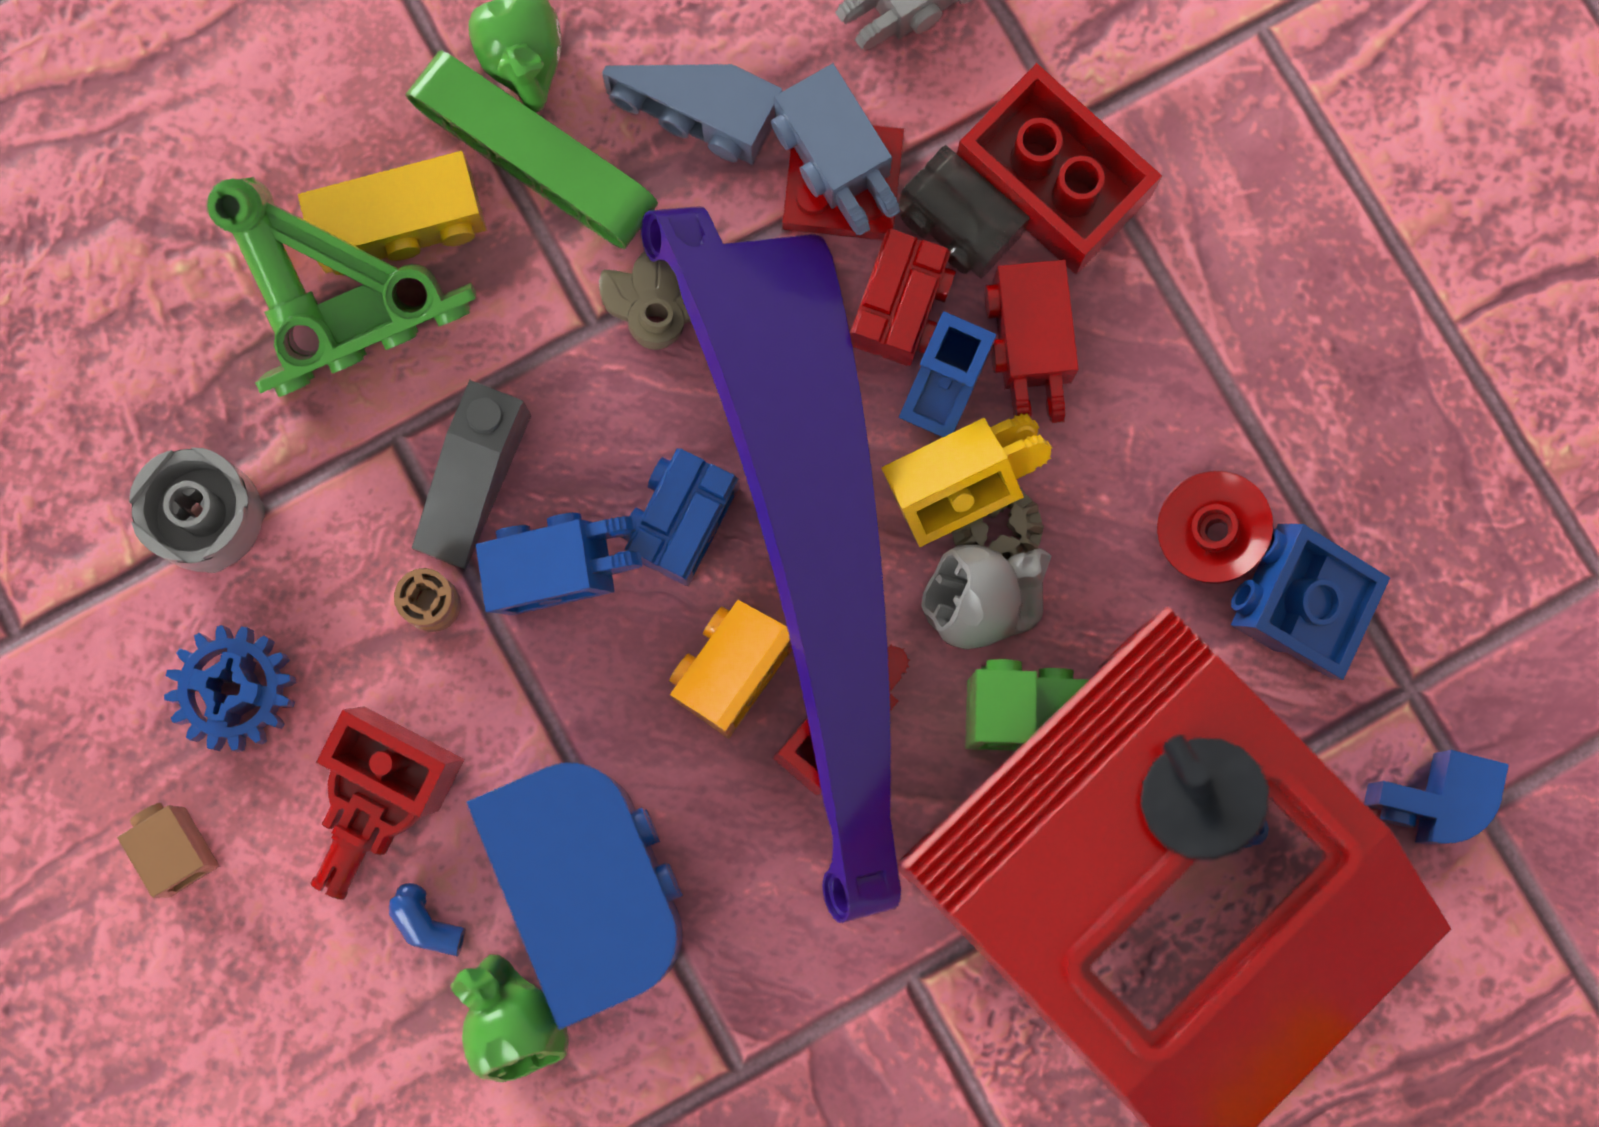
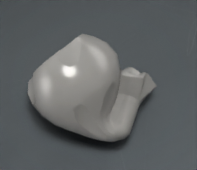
M958 545L950 549L941 557L934 575L923 592L921 606L928 623L947 644L966 650L986 647L1005 638L1031 630L1043 616V579L1052 556L1041 548L1028 551L1027 553L1015 554L1008 560L1000 552L981 545Z

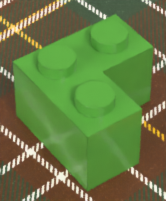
M1006 659L987 660L986 666L977 669L967 680L965 749L1017 751L1089 680L1074 679V670L1067 668L1039 669V678H1037V671H1022V661Z

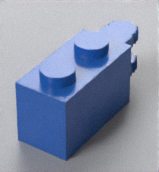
M564 513L547 518L548 527L530 531V526L518 525L497 530V539L475 544L485 611L517 615L614 593L613 574L643 567L640 552L622 551L609 556L606 539L624 537L636 532L635 517L622 516L590 522L582 520L580 513Z

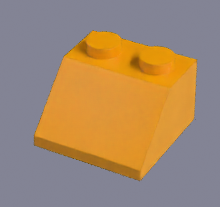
M740 600L736 601L730 611L723 606L717 610L702 633L709 638L706 645L697 657L690 653L686 654L669 679V682L676 686L670 694L672 699L728 739L793 650L788 628L785 625Z

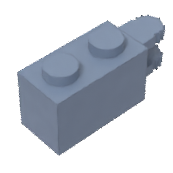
M834 63L774 96L775 118L771 120V125L778 140L786 150L795 148L804 163L800 167V172L811 193L815 197L823 194L832 209L838 206L856 235L859 234L860 236L870 230L868 217L854 197L864 190H869L877 207L887 218H891L901 212L899 203L885 178L890 176L892 156Z

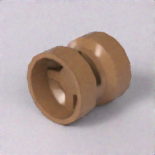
M429 568L414 569L406 573L397 583L394 592V604L399 615L416 628L426 632H439L450 627L457 619L461 608L460 595L456 587L438 571Z

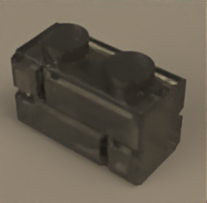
M947 145L943 146L927 162L925 167L912 178L900 194L899 207L903 211L900 216L905 225L919 237L925 238L930 234L941 245L951 251L948 262L957 271L967 274L971 270L981 279L1022 237L1030 219L1028 215Z

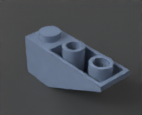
M733 64L605 66L602 72L606 93L609 94V99L619 108L632 114H638L641 110L658 118V123L671 134L681 138H687L690 134L708 143V148L718 157L729 162H737L738 159H741L751 165L754 164L772 130L771 120L775 118L774 96L782 92V88Z

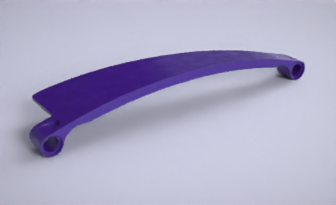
M701 206L649 210L645 213L641 225L643 248L651 261H666L676 275L683 303L709 366L740 456L775 576L800 679L823 803L832 831L833 855L831 865L823 877L824 901L831 916L840 923L893 910L899 906L901 900V885L890 817V695L880 541L872 468L859 380L846 312L832 254L825 240L816 234L723 244L709 213Z

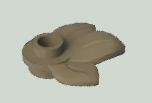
M644 251L634 263L632 273L616 270H603L601 272L599 292L604 307L611 315L628 322L631 335L643 347L659 350L670 346L682 334L684 324L691 322L683 303L676 275L666 261H651ZM659 316L665 320L656 323L650 321L647 317Z

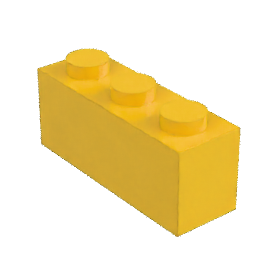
M462 150L297 194L305 221L379 259L388 257L392 261L406 260L417 256L421 252L420 248L442 243L444 246L462 245L473 240L476 233L487 231L472 172ZM317 261L325 273L333 272L335 275H344Z

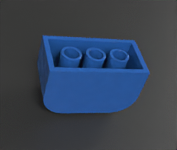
M560 763L543 768L466 802L559 1030L646 992L671 971L679 957L683 940L682 922L674 900L682 897L683 894L671 865L666 863L659 865L651 845L660 842V839L647 809L644 810L641 807L636 810L631 798L620 784L590 766L578 763Z

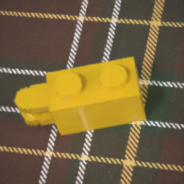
M1021 413L1019 416L1015 415L1013 419H1006L990 427L986 419L982 418L881 467L895 500L919 547L1024 498L1017 479L1035 471L1037 467L1042 468V465L1047 464V461L1051 459V449H1053L1048 440L1046 441L1040 434L1038 435L1040 427L1035 420L1029 417L1028 414L1022 415Z

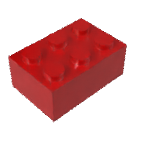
M1038 63L959 141L954 162L955 166L1059 260L1066 259V266L1075 275L1152 197L1162 178V175Z

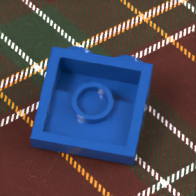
M1278 524L1276 529H1274L1270 548L1258 565L1252 580L1244 581L1233 594L1231 607L1236 611L1231 626L1273 651L1286 652L1331 679L1344 680L1390 577L1305 524Z

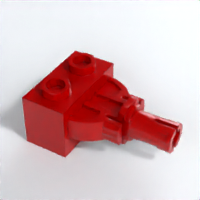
M365 706L343 709L316 761L319 765L331 770L328 778V797L331 806L322 825L328 829L333 828L331 832L333 834L331 837L333 841L316 876L313 877L311 885L318 891H322L324 887H327L326 895L335 899H345L348 894L347 890L368 851L377 855H385L395 835L411 828L421 817L440 810L465 759Z

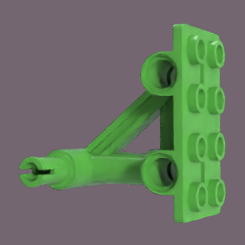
M254 176L223 180L214 186L208 195L207 209L210 218L216 226L224 231L232 232L269 308L264 313L275 334L274 347L281 366L266 372L255 382L260 393L272 388L275 389L278 397L291 393L311 383L310 380L315 378L313 370L327 364L331 373L348 368L364 360L363 356L367 355L365 347L379 341L382 342L385 350L398 346L417 336L416 333L419 332L416 325L435 318L439 327L469 314L471 308L468 302L476 299V291L472 282L443 294L435 276L424 266L408 264L398 269L274 205L271 192L264 184L255 180ZM283 244L363 285L318 304L312 291L306 293ZM404 278L419 280L426 288L427 300L417 306L406 305L397 295V282ZM303 325L313 329L319 339L318 350L306 351L298 347L293 338L294 327Z

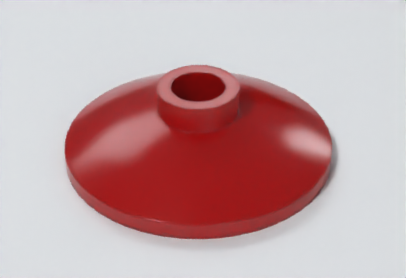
M1227 471L1202 472L1182 481L1165 499L1157 522L1159 544L1169 563L1182 575L1192 580L1209 584L1231 582L1255 569L1269 550L1274 532L1273 514L1261 490L1248 479ZM1216 523H1222L1228 527L1227 535L1219 541H1213L1207 537L1208 529Z

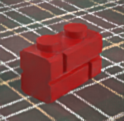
M887 229L850 330L852 347L874 355H881L885 359L905 366H911L916 351L924 354L938 322L928 319L934 299L945 303L956 273L955 270L946 268L951 251L946 247L929 241L918 240L909 234L894 229Z

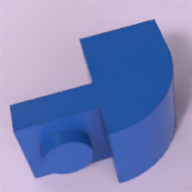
M943 311L922 357L921 367L898 418L941 437L955 432L997 334Z
M1455 750L1437 752L1433 754L1426 791L1387 781L1368 783L1364 804L1369 808L1381 810L1380 820L1390 824L1415 828L1416 820H1419L1415 843L1431 845L1462 842L1478 835L1494 819L1501 804L1509 764Z

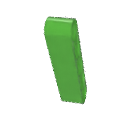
M444 51L437 52L405 94L408 101L423 115L596 234L621 249H626L641 229L645 213L649 210H655L659 204L656 198L637 181Z

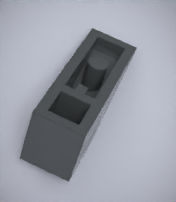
M469 380L445 437L413 541V550L466 570L475 550V544H477L531 418V414L523 400Z

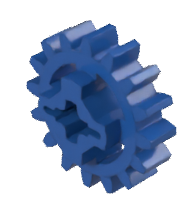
M221 625L216 628V640L214 641L201 633L194 635L195 644L198 648L194 653L179 648L176 654L185 664L182 670H167L166 676L171 680L177 681L178 687L177 690L164 694L165 701L180 704L181 709L176 711L171 717L173 723L179 725L191 723L186 738L199 742L208 734V749L221 751L227 739L232 751L243 752L246 747V737L249 736L255 743L263 745L267 742L266 733L263 728L267 725L280 729L284 727L285 723L277 715L280 707L293 708L295 701L283 696V688L290 687L297 682L296 677L281 674L280 669L290 661L286 654L280 652L269 655L275 644L274 640L263 635L254 643V630L244 626L240 627L234 639L230 628ZM221 654L218 663L202 671L203 667L211 659ZM254 658L264 670L267 686H262L254 673L257 663L253 661ZM224 682L240 684L238 695L221 693ZM195 691L200 693L207 705L204 716L197 705ZM257 706L261 707L251 719L240 724L243 714Z

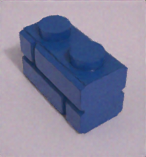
M681 448L676 449L671 460L662 457L655 466L647 488L653 490L654 493L646 509L643 511L636 507L630 515L635 517L637 531L630 533L628 536L621 537L628 541L624 550L640 552L643 565L689 587L740 487L739 478Z

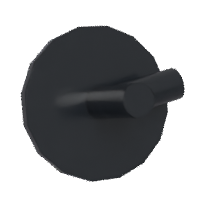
M1177 735L1164 743L1162 749L1165 753L1153 762L1143 781L1141 807L1150 832L1166 849L1188 859L1217 860L1238 853L1258 836L1268 816L1269 788L1260 765L1243 748L1223 739L1194 738L1187 741L1184 735Z

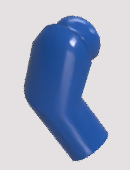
M405 883L399 886L395 896L389 901V916L406 942L414 947L459 956L465 937V928L433 921L424 907L426 904V892L421 886L414 883Z

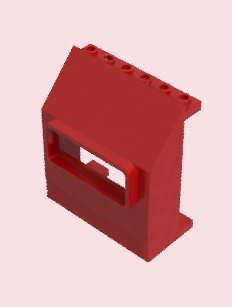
M1167 606L1137 628L1098 666L1100 670L945 821L935 825L897 862L898 871L910 883L913 882L1145 1127H1257L1452 928L1391 830ZM1177 735H1184L1187 741L1194 738L1223 739L1243 748L1260 765L1269 788V799L1322 851L1323 859L1154 1029L1148 1030L1094 974L1092 965L1197 861V859H1188L1166 849L1150 832L1141 807L1143 781L1153 762L1165 753L1162 746L1169 739Z

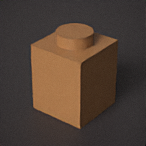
M162 803L151 805L134 815L129 820L133 827L117 837L152 898H170L219 867L217 860L185 807L171 805L164 807Z

